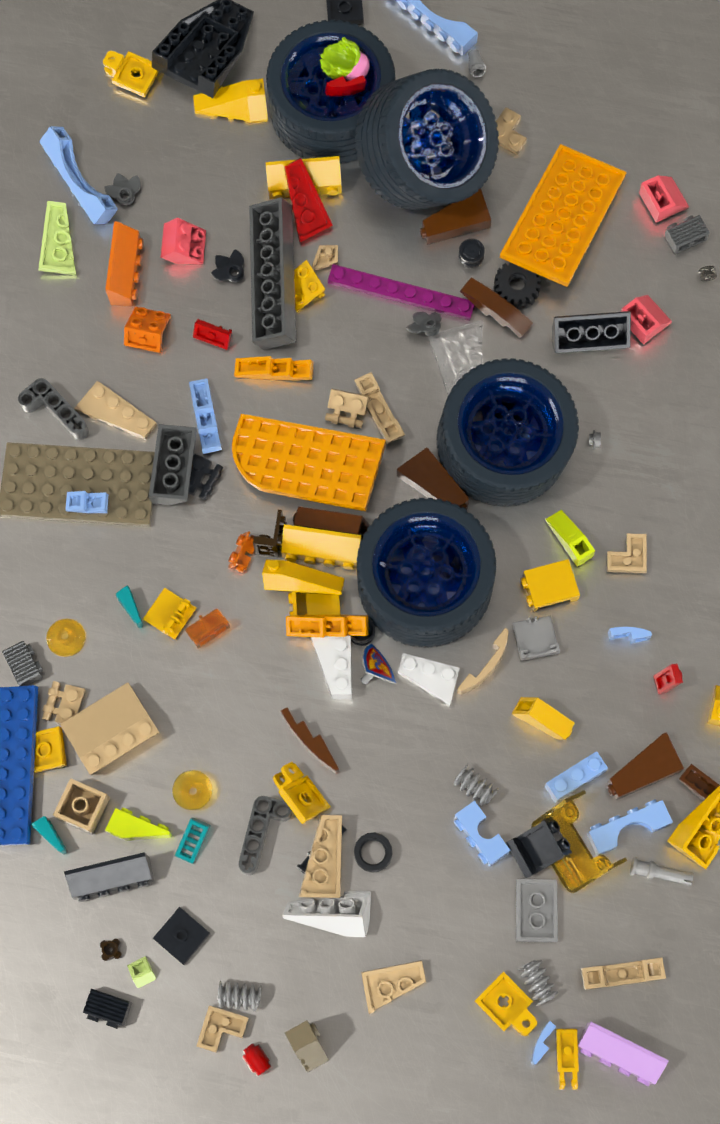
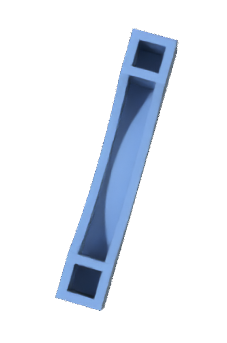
M395 0L402 9L409 11L414 19L421 21L426 29L433 31L442 42L445 41L450 45L454 52H458L463 56L477 43L478 33L467 23L440 17L430 11L421 0Z
M50 126L39 141L44 151L48 154L93 224H107L117 212V206L109 195L96 191L83 178L75 161L72 139L64 127Z

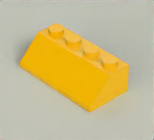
M339 156L302 159L318 195L328 194L333 196L342 193ZM295 160L266 162L269 199L290 198L284 166Z
M284 524L281 549L282 558L292 562L303 560L307 564L323 563L327 567L338 565L344 569L353 570L357 568L358 548H360L361 535Z

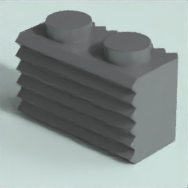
M691 215L680 224L673 223L669 225L664 236L674 254H677L706 241L710 232L700 215L695 217Z
M21 641L2 651L19 686H28L43 678L40 673L43 669L39 661H34L32 655L35 653L30 644L26 645L24 641Z

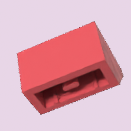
M658 175L642 182L639 194L656 223L689 208L672 177Z
M178 217L164 223L161 258L175 264L202 265L204 261L206 230Z
M648 295L635 298L621 309V312H631L630 331L643 345L672 323L668 316Z

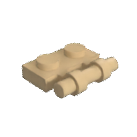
M332 388L327 408L335 409L334 414L326 413L325 420L331 421L332 424L336 425L338 423L345 424L349 428H362L363 421L357 420V415H365L369 396ZM341 411L350 412L351 417L340 416Z
M53 681L52 687L49 688L47 693L49 695L47 703L42 710L44 712L42 719L50 721L51 714L57 715L55 723L61 724L79 713L86 692L84 688L66 684L63 692L59 691L61 683ZM56 697L61 698L59 709L54 708Z

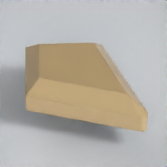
M319 245L312 269L316 271L333 264H338V245Z

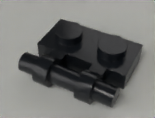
M194 454L188 493L194 496L197 490H200L199 498L206 500L207 496L213 491L214 483L221 477L220 473L223 467L216 464L214 470L210 469L212 461ZM206 475L209 476V479L207 480L206 484H202L204 477Z

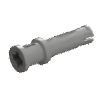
M633 857L630 868V875L638 874L646 876L647 879L655 877L689 886L692 885L691 881H693L694 876L692 872L658 866L654 861L645 862L637 860L636 857Z

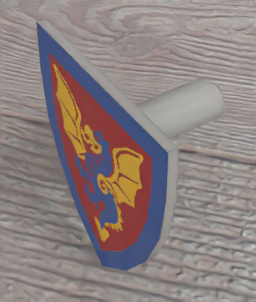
M373 644L368 645L362 655L366 674L361 678V682L367 684L375 676L396 684L394 674L387 660Z

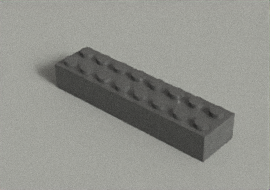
M280 197L249 206L252 343L263 350L296 343L292 205Z

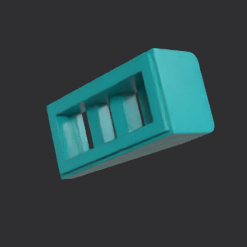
M127 585L116 593V597L136 626L142 628L143 623L132 592Z
M43 816L31 824L60 853L64 855L68 853L49 818Z
M192 817L174 856L193 864L211 825ZM193 826L203 829L202 833L193 829ZM192 833L200 838L199 840L194 839L189 834ZM186 840L195 844L196 847L185 844ZM184 848L193 852L192 856L185 852H182V849Z

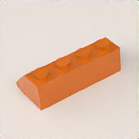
M114 221L105 290L111 305L133 307V300L137 299L135 284L139 283V272H137L138 266H141V255L139 253L140 249H143L144 241L140 237L139 231Z

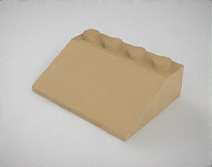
M129 683L124 684L60 724L90 775L159 733Z

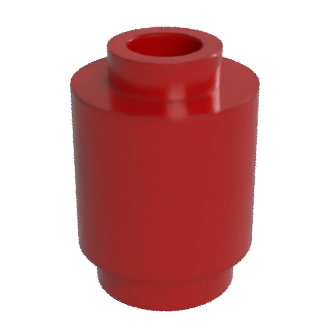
M252 1043L243 1050L245 1054L242 1058L252 1073L255 1072L259 1076L271 1067L269 1058L259 1044L255 1046Z

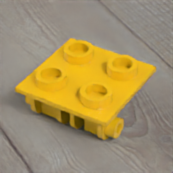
M307 260L294 269L295 309L298 312L316 297L319 299L323 298L326 289Z
M164 588L143 620L175 640L197 608L190 604L189 600L182 599Z

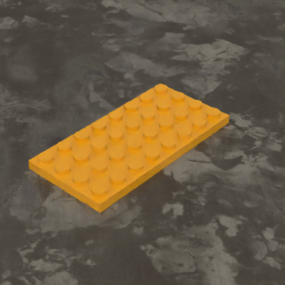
M560 144L502 249L499 258L568 287L627 172Z

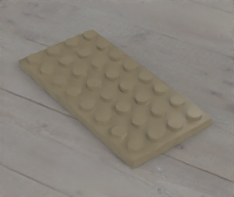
M7 442L0 489V517L150 527L153 504L149 499V490L155 452ZM67 492H106L109 495L107 513L66 511Z

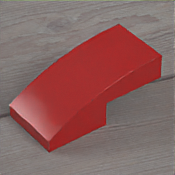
M362 75L346 82L343 76L326 84L325 93L328 96H347L365 90L366 79Z

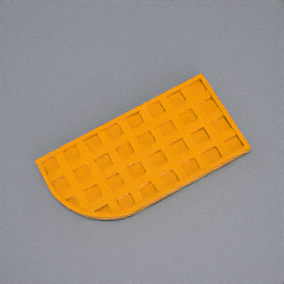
M246 414L240 415L232 440L233 458L239 472L249 484L258 490L360 511L367 510L386 447V440Z

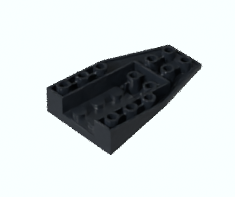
M216 0L181 19L152 51V68L214 98L242 54L254 11L232 0Z

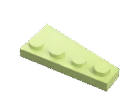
M47 201L39 271L76 275L66 203Z

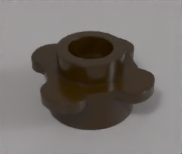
M113 939L112 941L103 940L100 943L103 953L101 958L104 961H108L110 958L119 959L122 953L119 951L120 941Z

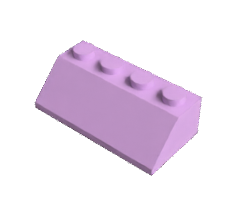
M593 1022L586 1024L578 1042V1047L581 1048L580 1052L588 1057H592L593 1054L600 1058V1063L608 1067L613 1064L619 1067L618 1072L628 1077L630 1074L638 1077V1082L649 1086L650 1083L652 1085L657 1083L669 1061Z

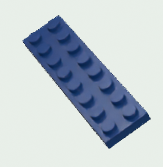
M38 686L0 687V846L30 845Z

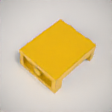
M569 559L525 570L523 577L520 578L523 589H526L528 596H526L527 604L529 607H532L533 612L538 611V608L563 601H577L580 597Z
M288 593L289 604H293V611H289L290 616L341 615L338 594Z

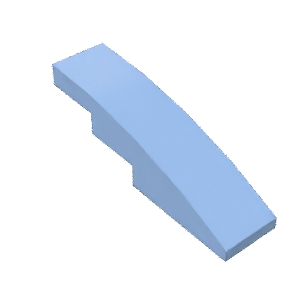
M208 379L191 381L189 385L202 452L205 454L220 451L222 449Z

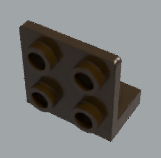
M278 509L274 538L268 535L254 536L253 546L255 555L278 558L279 552L282 549L284 524L287 525V522H285L286 516H283L282 510Z

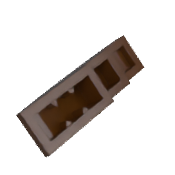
M472 277L460 290L485 316L491 315L502 327H509L519 338L533 324L531 320L512 304Z
M288 707L281 710L282 717L301 744L320 763L335 774L339 773V768L321 735L319 734L313 738L304 721L296 724Z
M693 764L679 778L702 801L720 786Z

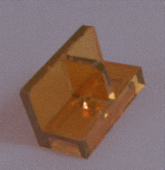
M215 609L204 617L202 615L198 616L200 620L186 628L185 631L197 649L229 629L230 625L220 611Z

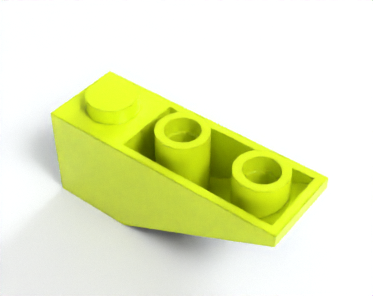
M562 510L545 519L576 567L593 558L594 548L581 530Z
M123 807L121 810L115 808L105 829L107 833L125 841L172 837L171 832L168 831L169 827L160 823L155 826L150 823V819L142 815L137 818L132 815V811Z

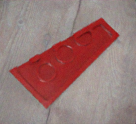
M299 158L285 165L284 171L299 242H302L333 225L302 159Z

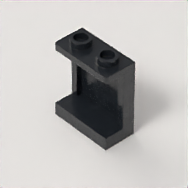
M552 817L542 820L538 825L506 842L525 878L539 873L572 853L568 840L563 837L559 824Z

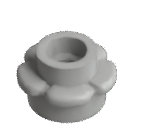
M593 430V434H589V445H593L594 449L595 447H601V432H595V430Z

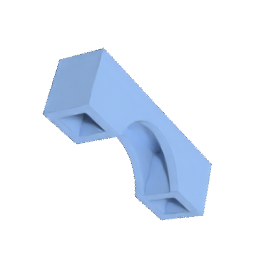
M656 799L649 801L645 804V808L640 810L638 807L627 811L628 815L621 818L620 815L608 819L609 823L603 826L601 823L591 826V831L587 833V836L596 856L616 849L619 832L628 825H641L651 833L671 825L673 821L663 800L659 802Z

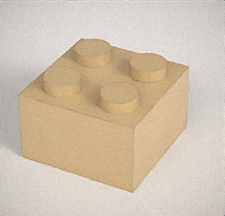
M70 778L53 816L93 834L110 797L101 791Z

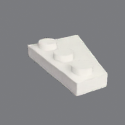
M403 653L398 674L415 685L420 686L450 707L460 668Z

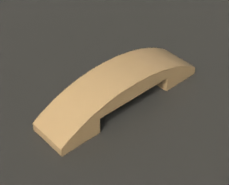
M370 372L355 379L354 382L359 393L369 396L367 409L386 442L391 443L405 436L400 424L394 418L382 396L380 387L373 374Z
M507 628L502 631L493 643V648L497 652L476 678L469 673L457 689L459 695L478 687L496 669L506 648L508 639Z
M662 958L581 969L585 990L666 979Z

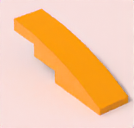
M271 356L236 358L234 376L260 380H312L314 362L312 360L293 361L291 358L273 359Z
M368 615L286 616V636L324 638L325 636L369 635Z

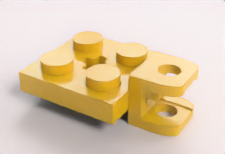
M108 51L103 60L105 73L114 77L112 79L113 84L142 97H146L159 71L152 68V61L129 51L125 58L122 54ZM137 71L140 72L139 77H134L132 74L137 73Z
M290 762L281 768L282 772L273 776V781L280 790L279 794L302 824L326 812L331 807L308 776L303 777L304 774L295 763Z
M504 971L474 1001L503 1032L511 1025L522 1036H528L537 1026V1020L527 1010L533 1001ZM499 997H508L509 1000L507 1002L509 1005L507 1007L504 1005L500 1007ZM528 1021L530 1026L525 1028L522 1022Z

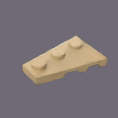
M422 960L361 972L369 1014L426 982Z

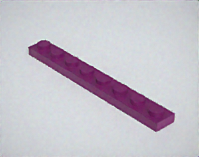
M335 264L332 265L328 277V284L468 321L471 320L475 306L468 299Z

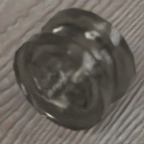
M715 266L700 268V280L711 281L717 277Z

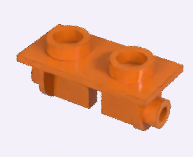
M249 531L243 533V535L240 534L238 537L236 551L231 553L228 560L230 562L229 569L236 566V571L241 573L247 569L251 557L245 555V553L247 552L252 555L254 552V535L249 537Z

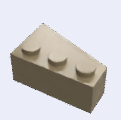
M305 1021L285 1032L289 1043L298 1059L301 1060L307 1073L329 1061L317 1038L321 1035L314 1023L310 1024L308 1021Z

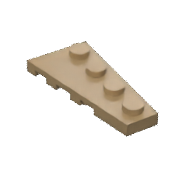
M99 381L92 386L74 408L77 413H83L95 420L98 419L106 422L110 426H116L143 439H146L157 426L154 420Z
M320 815L299 897L340 898L342 815Z

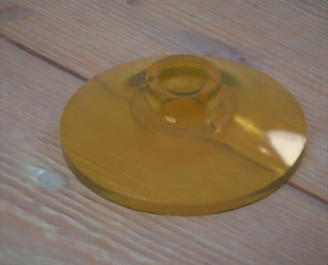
M72 619L56 621L49 628L46 637L50 650L61 657H70L77 654L83 648L86 639L83 627ZM67 633L68 637L62 639V634Z
M189 770L180 774L174 781L172 788L174 800L180 807L186 810H198L204 807L210 801L213 791L210 779L204 773L196 770ZM192 788L197 789L194 795L190 794V789Z

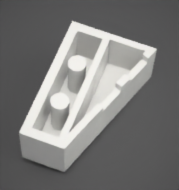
M351 636L311 637L332 699H352Z

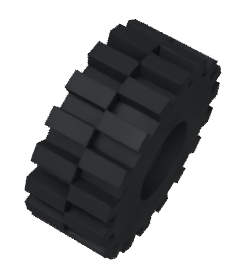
M509 262V265L504 263L502 269L499 268L495 275L494 292L514 307H517L518 310H521L522 306L525 309L528 308L529 303L531 305L535 303V299L538 298L540 292L541 277ZM513 279H520L524 282L525 286L523 289L516 290L510 286V282Z

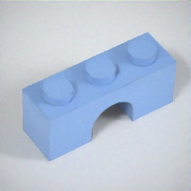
M596 751L545 784V788L556 804L581 785L605 773L608 767Z
M475 801L455 814L454 818L456 820L454 823L460 831L464 830L467 834V842L472 848H477L479 851L478 857L484 865L487 863L490 867L510 852V849L499 834L491 839H485L479 835L477 828L479 824L486 820V816Z

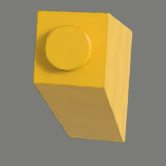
M521 697L512 712V715L559 740H566L571 735L572 727L575 724L538 697Z

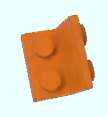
M135 307L124 327V345L160 353L162 350L163 332L170 320L171 314L144 307Z

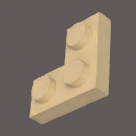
M506 107L496 120L498 125L497 131L499 132V145L518 155L527 142V138L514 131V128L521 120V115Z
M627 533L626 552L608 551L607 572L646 573L647 534Z
M209 1006L196 1046L217 1053L223 1032L243 1038L249 1018Z

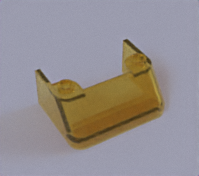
M585 790L564 799L536 819L531 825V828L549 817H552L559 824L560 832L568 840L572 853L552 864V867L566 890L571 893L583 889L628 861L625 857L611 864L604 855H598L593 858L573 825L579 818V811L574 802L586 794Z

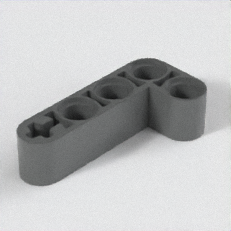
M39 378L19 394L18 401L25 412H34L44 404L74 438L82 440L88 436L89 430L83 418L46 379ZM47 387L45 391L39 392L40 388ZM27 399H32L29 404H24ZM59 400L57 404L51 405L52 401ZM71 413L68 418H63L64 414ZM75 423L80 428V430L75 428Z
M259 796L255 799L239 859V868L243 874L253 875L258 869L270 819L287 821L291 818L292 810L284 800L267 796ZM261 802H267L269 807L265 811H260L258 805ZM282 806L288 808V813L284 816L277 813L278 809ZM257 821L264 823L263 828L259 831L253 829V825ZM251 841L259 843L256 850L248 849V844ZM246 853L252 855L251 864L253 867H249L248 870L243 865L248 863L249 856L245 855Z

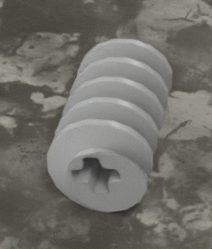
M467 764L455 778L454 785L457 786L461 783V791L468 788L467 796L474 793L472 800L480 799L479 806L488 804L497 794L499 788L492 791L493 783L486 786L487 778L479 780L481 774L473 775L474 768L467 770Z
M542 960L531 961L517 969L524 970L520 975L521 978L528 977L524 984L532 985L528 992L536 993L532 997L533 1001H540L536 1007L553 999L558 991H550L554 983H547L550 975L543 976L547 969L539 968L543 963Z
M220 981L218 988L219 1007L223 1008L226 1002L229 1009L235 1004V1008L239 1010L243 1004L244 1010L247 1011L251 1005L252 1011H256L260 1004L262 986L260 985L258 990L255 991L254 984L247 990L245 983L239 989L238 983H235L234 987L231 988L230 982H227L225 987H223Z

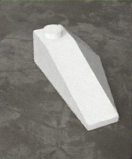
M347 891L340 898H325L316 901L313 898L287 902L283 918L343 936L365 937L370 924L371 892Z

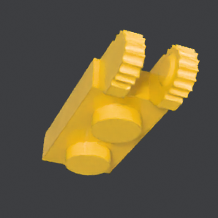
M556 1029L559 1089L565 1088L564 1072H572V1089H578L577 1029Z

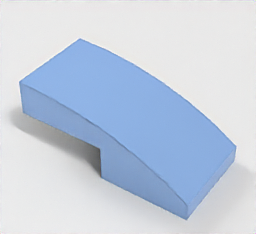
M67 492L66 511L107 513L109 495L106 492Z
M614 627L609 629L608 636L609 640L629 636L630 644L650 640L652 633L651 631L636 627Z
M551 1021L545 1025L535 1043L531 1063L534 1065L537 1064L549 1049L543 1042L556 1028Z

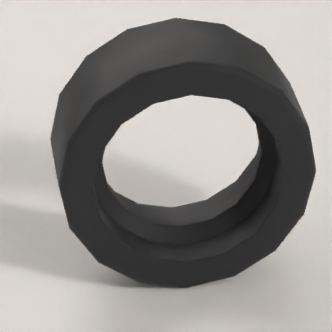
M376 832L367 833L356 842L354 848L355 860L363 870L371 873L379 872L390 863L392 846L389 840L382 834ZM369 841L380 842L385 849L384 859L378 864H369L364 861L361 850L365 843Z

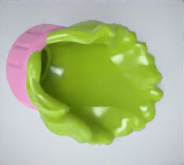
M342 37V41L340 40L338 43L328 45V47L324 48V53L320 55L322 58L320 59L321 69L332 79L343 76L350 81L362 75L365 77L368 74L370 67L369 59L360 52L355 42L345 37Z

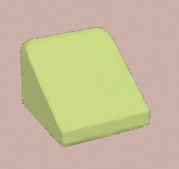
M146 956L127 965L137 988L156 979Z

